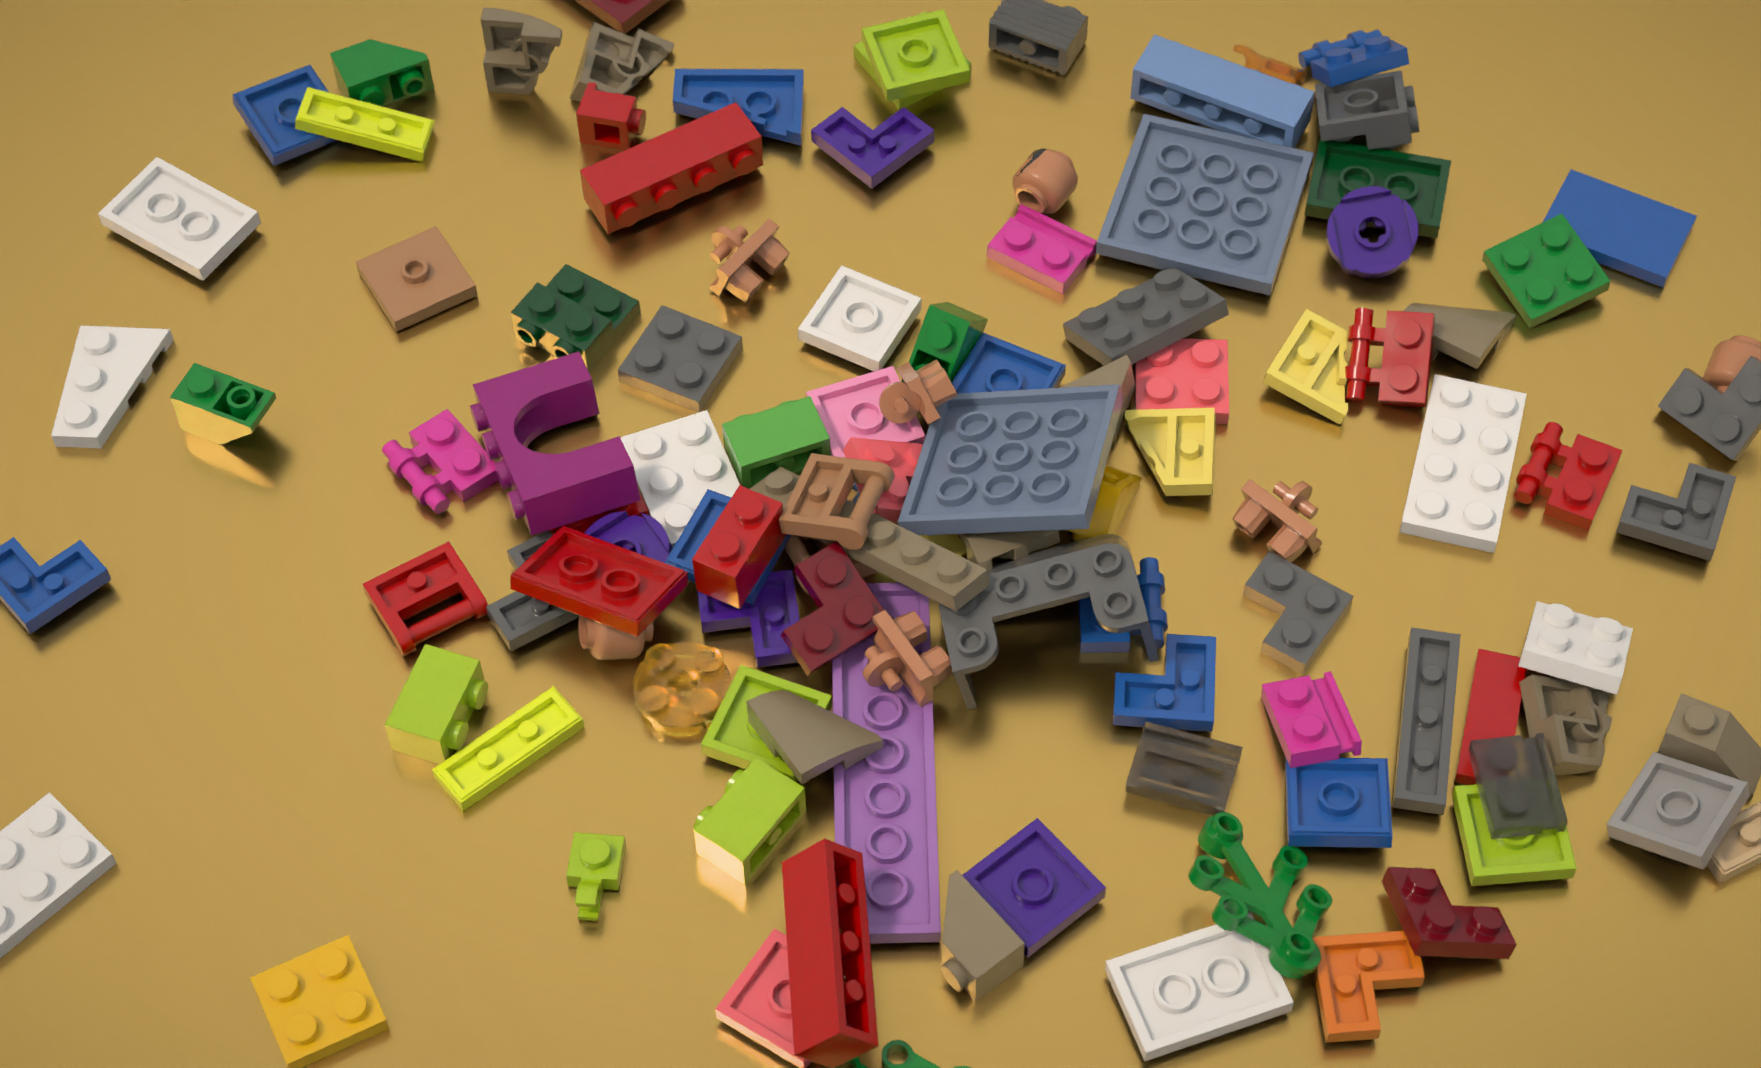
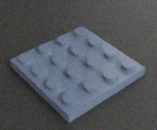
M1143 114L1097 240L1096 254L1161 270L1174 267L1190 277L1271 295L1310 173L1314 153Z
M1120 384L959 393L954 398L935 407L941 418L929 425L898 519V525L917 535L929 536L1089 529L1124 400Z

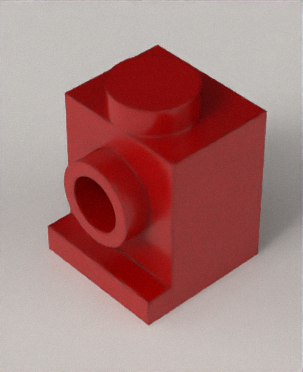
M588 82L576 112L580 143L623 151L632 148L636 135L641 136L643 134L646 124V111L637 108L636 97L621 93L598 91L597 83Z

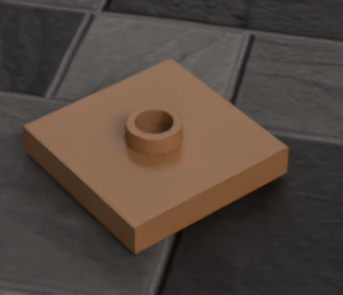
M437 226L356 261L359 274L396 332L478 295L475 283Z

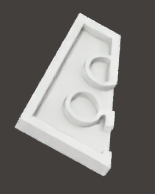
M80 325L51 434L56 447L100 449L103 447L129 408L128 399L140 382L145 383L153 372V362L161 351L166 352L174 341L170 329Z

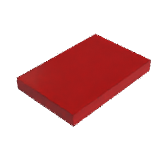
M562 526L510 575V588L514 591L638 637L688 586V572L566 526Z

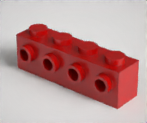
M735 102L581 169L580 176L584 200L607 234H610L623 227H629L637 221L659 211L670 209L677 203L695 195L708 192L716 186L740 175L749 174L754 169L763 166L762 138Z
M824 838L783 861L782 877L794 1056L830 1068H836L879 1045L863 853Z

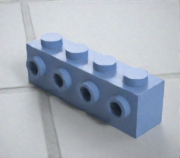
M1154 35L1133 68L1130 99L1218 131L1295 148L1310 122L1315 92L1257 70L1224 60L1218 56L1182 45L1179 42Z

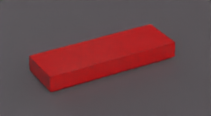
M1478 649L1454 782L1465 785L1508 782L1522 697L1519 682L1525 679L1526 668L1519 667L1521 657Z

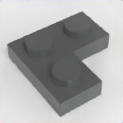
M1750 356L1725 392L1719 390L1693 370L1684 368L1658 407L1727 457L1738 461L1761 430V360Z
M1689 463L1678 499L1631 485L1616 532L1711 561L1736 476Z
M545 531L507 550L509 562L515 570L553 536L551 531ZM517 591L486 606L488 617L510 651L579 617L578 614Z
M1270 551L1245 583L1243 592L1244 596L1281 615L1262 641L1261 652L1304 675L1346 615L1353 601V595Z

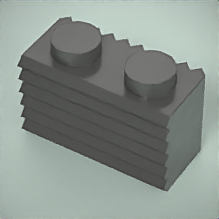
M1002 0L1001 5L998 6L997 11L994 12L993 17L989 21V47L991 50L997 49L999 53L1004 52L1007 56L1012 55L1015 59L1020 58L1022 61L1027 60L1030 64L1035 63L1038 67L1043 66L1046 70L1058 71L1062 76L1066 74L1087 41L1088 16L1081 14L1074 7H1061L1044 0Z

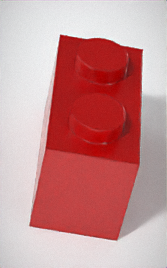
M739 485L692 558L697 591L738 609L742 607L786 534H782L779 518L783 512L782 502Z

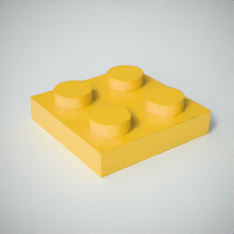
M349 935L250 977L288 1068H303L389 1029L387 1020Z

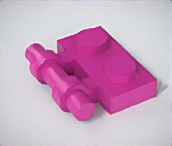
M448 409L409 432L411 443L414 446L412 449L403 448L397 440L388 441L382 448L383 454L389 459L388 466L398 478H405L413 487L412 494L422 505H429L437 514L444 512L449 507L450 501L445 496L449 492L454 491L465 502L498 481L494 466L495 461H490L487 452ZM430 464L438 474L435 476L427 475L422 468Z

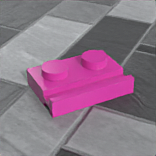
M1021 204L1018 207V213L1013 218L1010 217L987 245V257L1063 295L1084 269L1089 257L1096 254L1097 240Z
M1331 671L1324 672V678L1311 680L1310 675L1262 684L1261 698L1290 768L1339 759V754L1351 751L1353 756L1361 755L1362 740Z

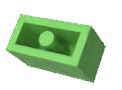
M811 396L796 401H785L777 407L751 415H741L732 421L722 424L725 452L740 485L748 489L780 466L800 476L811 453L831 456L830 437Z

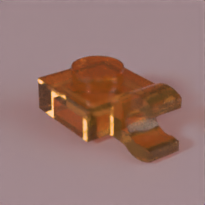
M1234 45L1233 51L1245 56L1246 63L1244 67L1301 87L1303 86L1308 71L1274 58L1260 55L1249 46Z

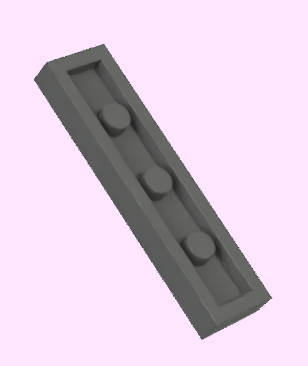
M1411 627L1406 659L1393 808L1440 815L1444 813L1447 799L1461 634Z

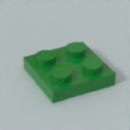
M1562 213L1485 250L1483 253L1482 261L1529 329L1609 290L1611 281Z

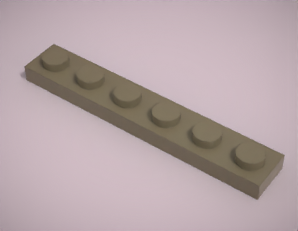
M780 466L750 489L782 502L784 510L800 476ZM846 500L839 517L849 518L855 503ZM875 513L872 514L867 525L868 537L862 548L851 550L840 544L847 556L954 611H958L990 585L987 569ZM814 538L828 546L835 542L833 540Z

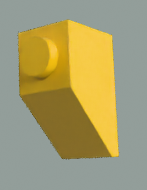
M1106 465L1089 529L1068 530L1072 532L1071 538L1079 541L1101 534L1116 535L1142 477Z

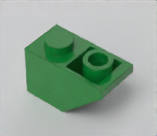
M372 39L330 53L336 81L344 97L384 107L435 89L426 53Z
M950 302L930 304L909 359L910 365L916 371L937 360L946 371L952 383L984 332L988 319Z
M194 363L171 394L170 399L181 430L222 445L253 433L276 400L275 392Z

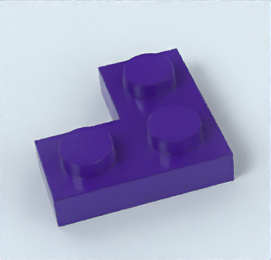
M841 107L811 129V141L866 185L873 188L934 143V130L905 107L873 130L844 107Z
M792 570L771 572L754 603L744 602L740 609L697 591L702 633L751 627L756 668L798 662L781 637L783 630L800 620Z

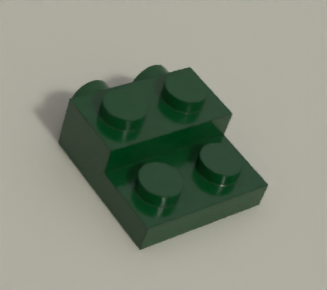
M565 264L546 286L537 282L511 311L514 334L521 342L530 347L537 346L554 355L555 358L579 352L590 372L641 311L639 300Z

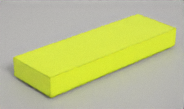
M307 87L296 117L295 129L423 162L434 130L435 120Z
M553 686L433 768L434 778L460 809L465 811L583 729V718Z

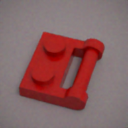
M449 541L363 583L367 598L392 636L398 651L403 657L416 651L417 644L473 616L479 619L488 614L486 608L488 603L483 593ZM460 592L463 595L464 600L408 628L403 622Z

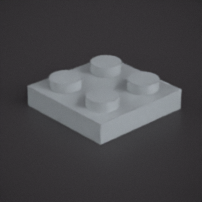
M1653 752L1606 824L1608 835L1610 838L1704 870L1749 798L1748 782Z

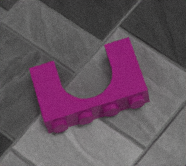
M579 352L473 384L477 403L470 405V411L478 432L486 430V433L482 434L483 443L490 461L499 460V462L494 463L501 488L502 490L511 488L512 491L507 492V497L515 520L524 518L531 536L641 500L634 465L620 436L560 454L539 453L527 448L537 436L550 429L599 414L593 381Z

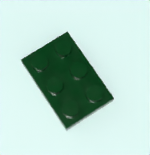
M1320 138L1305 208V216L1329 220L1334 208L1346 194L1358 188L1378 186L1391 190V194L1398 196L1402 201L1405 200L1411 205L1418 222V235L1437 238L1451 160L1381 148L1368 150L1367 146L1333 140L1321 141ZM1374 222L1366 223V226L1376 228Z

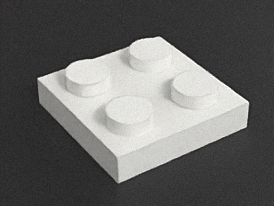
M841 265L799 326L798 339L862 367L878 371L884 367L921 311V298Z
M1537 601L1519 667L1617 695L1623 678L1633 628L1623 626L1611 618H1595L1574 612L1562 604H1546Z

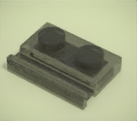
M1145 721L1143 733L1126 781L1125 792L1209 815L1225 812L1243 747Z
M1536 733L1535 737L1523 739L1521 735L1471 740L1468 752L1491 839L1542 834L1543 830L1556 829L1557 832L1565 831L1568 819L1544 733Z

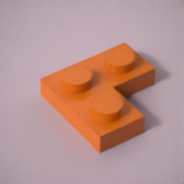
M1404 931L1312 937L1321 953V960L1314 970L1325 1042L1378 1039L1381 1026L1374 990L1422 986L1425 976L1421 956L1414 955Z

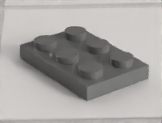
M1173 267L1158 272L1154 278L1134 288L1121 291L1116 297L1097 307L1082 311L1079 316L1063 323V328L1068 341L1103 366L1125 355L1128 356L1132 365L1229 315L1225 298L1178 268Z

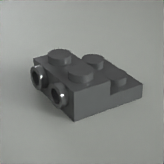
M1402 70L1371 75L1333 87H1329L1324 83L1315 84L1321 141L1334 140L1343 142L1355 136L1366 134L1368 150L1376 148L1391 150L1399 147L1401 144L1412 143L1411 134L1420 132L1413 85L1404 87Z

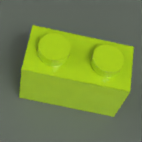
M424 645L385 723V729L393 751L440 764L451 757L454 750L459 751L462 749L468 735V721L474 709H481L488 693V682L484 680L480 660L431 645Z
M757 757L753 759L745 770L739 769L731 776L725 787V794L714 807L709 805L702 810L693 827L697 855L745 886L806 813L805 787Z

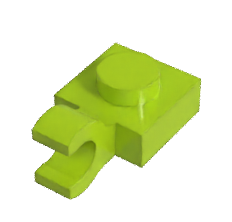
M574 832L566 878L568 887H577L575 906H579L578 920L598 921L603 889L619 890L626 849L625 836Z

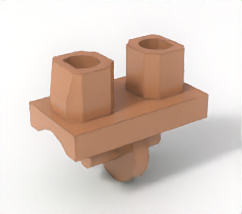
M769 218L745 243L743 239L748 235V232L743 226L738 225L734 230L725 226H719L711 234V241L715 249L710 253V257L715 263H720L724 258L727 261L718 269V278L710 285L709 289L719 297L728 290L746 303L758 291L764 281L749 266L755 261L772 276L784 265L790 254L781 242L774 237L779 226Z
M937 360L916 371L907 362L896 368L904 382H895L885 387L879 396V407L885 418L893 423L903 424L909 422L919 411L927 424H930L941 418L935 407L954 398L958 394L946 371Z
M1251 479L1243 486L1241 491L1245 500L1241 503L1232 519L1235 526L1246 535L1254 539L1268 522L1272 523L1279 530L1267 543L1268 550L1289 562H1293L1305 549L1314 554L1322 545V541L1316 537L1317 528L1298 515L1300 512L1311 520L1318 512V508L1308 501L1312 494V487L1305 481L1298 482L1292 488L1282 481L1278 482L1273 489V493L1280 497L1282 502Z
M886 610L874 615L873 622L877 626L878 631L873 637L875 646H871L865 651V656L869 663L863 671V677L868 685L879 687L886 684L890 691L894 692L904 684L920 707L933 701V687L952 674L949 656L938 645L918 655L913 647L927 640V630L915 611L894 619L890 617Z

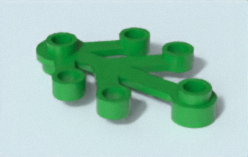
M1219 812L1216 815L1210 816L1198 834L1200 847L1210 856L1202 855L1197 857L1188 872V878L1198 889L1212 891L1221 896L1212 911L1213 921L1224 930L1235 931L1270 950L1269 961L1272 967L1281 975L1298 979L1313 972L1320 963L1321 953L1312 936L1318 920L1325 916L1332 904L1330 893L1319 885H1307L1297 899L1296 905L1300 913L1293 927L1282 911L1293 882L1300 878L1308 864L1306 855L1294 846H1283L1273 860L1272 867L1275 872L1268 887L1241 844L1243 840V826L1240 820L1227 812ZM1215 858L1227 859L1242 885L1223 876L1224 868ZM1248 911L1262 917L1266 925L1247 917Z

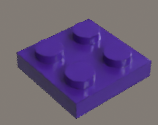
M1038 818L962 875L1025 943L1024 954L1027 957L1031 956L1105 898L1106 887Z

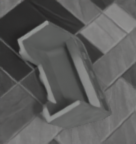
M1101 534L1033 552L1017 560L1007 559L992 563L993 569L988 570L990 585L958 611H954L939 603V611L952 671L968 710L977 708L970 673L988 667L998 655L999 643L994 622L1076 600L1091 598L1096 620L1106 631L1124 633L1141 629L1149 662L1159 660L1130 547L1122 537L1115 534Z

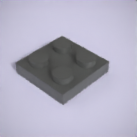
M662 305L619 367V381L699 413L742 350V336Z

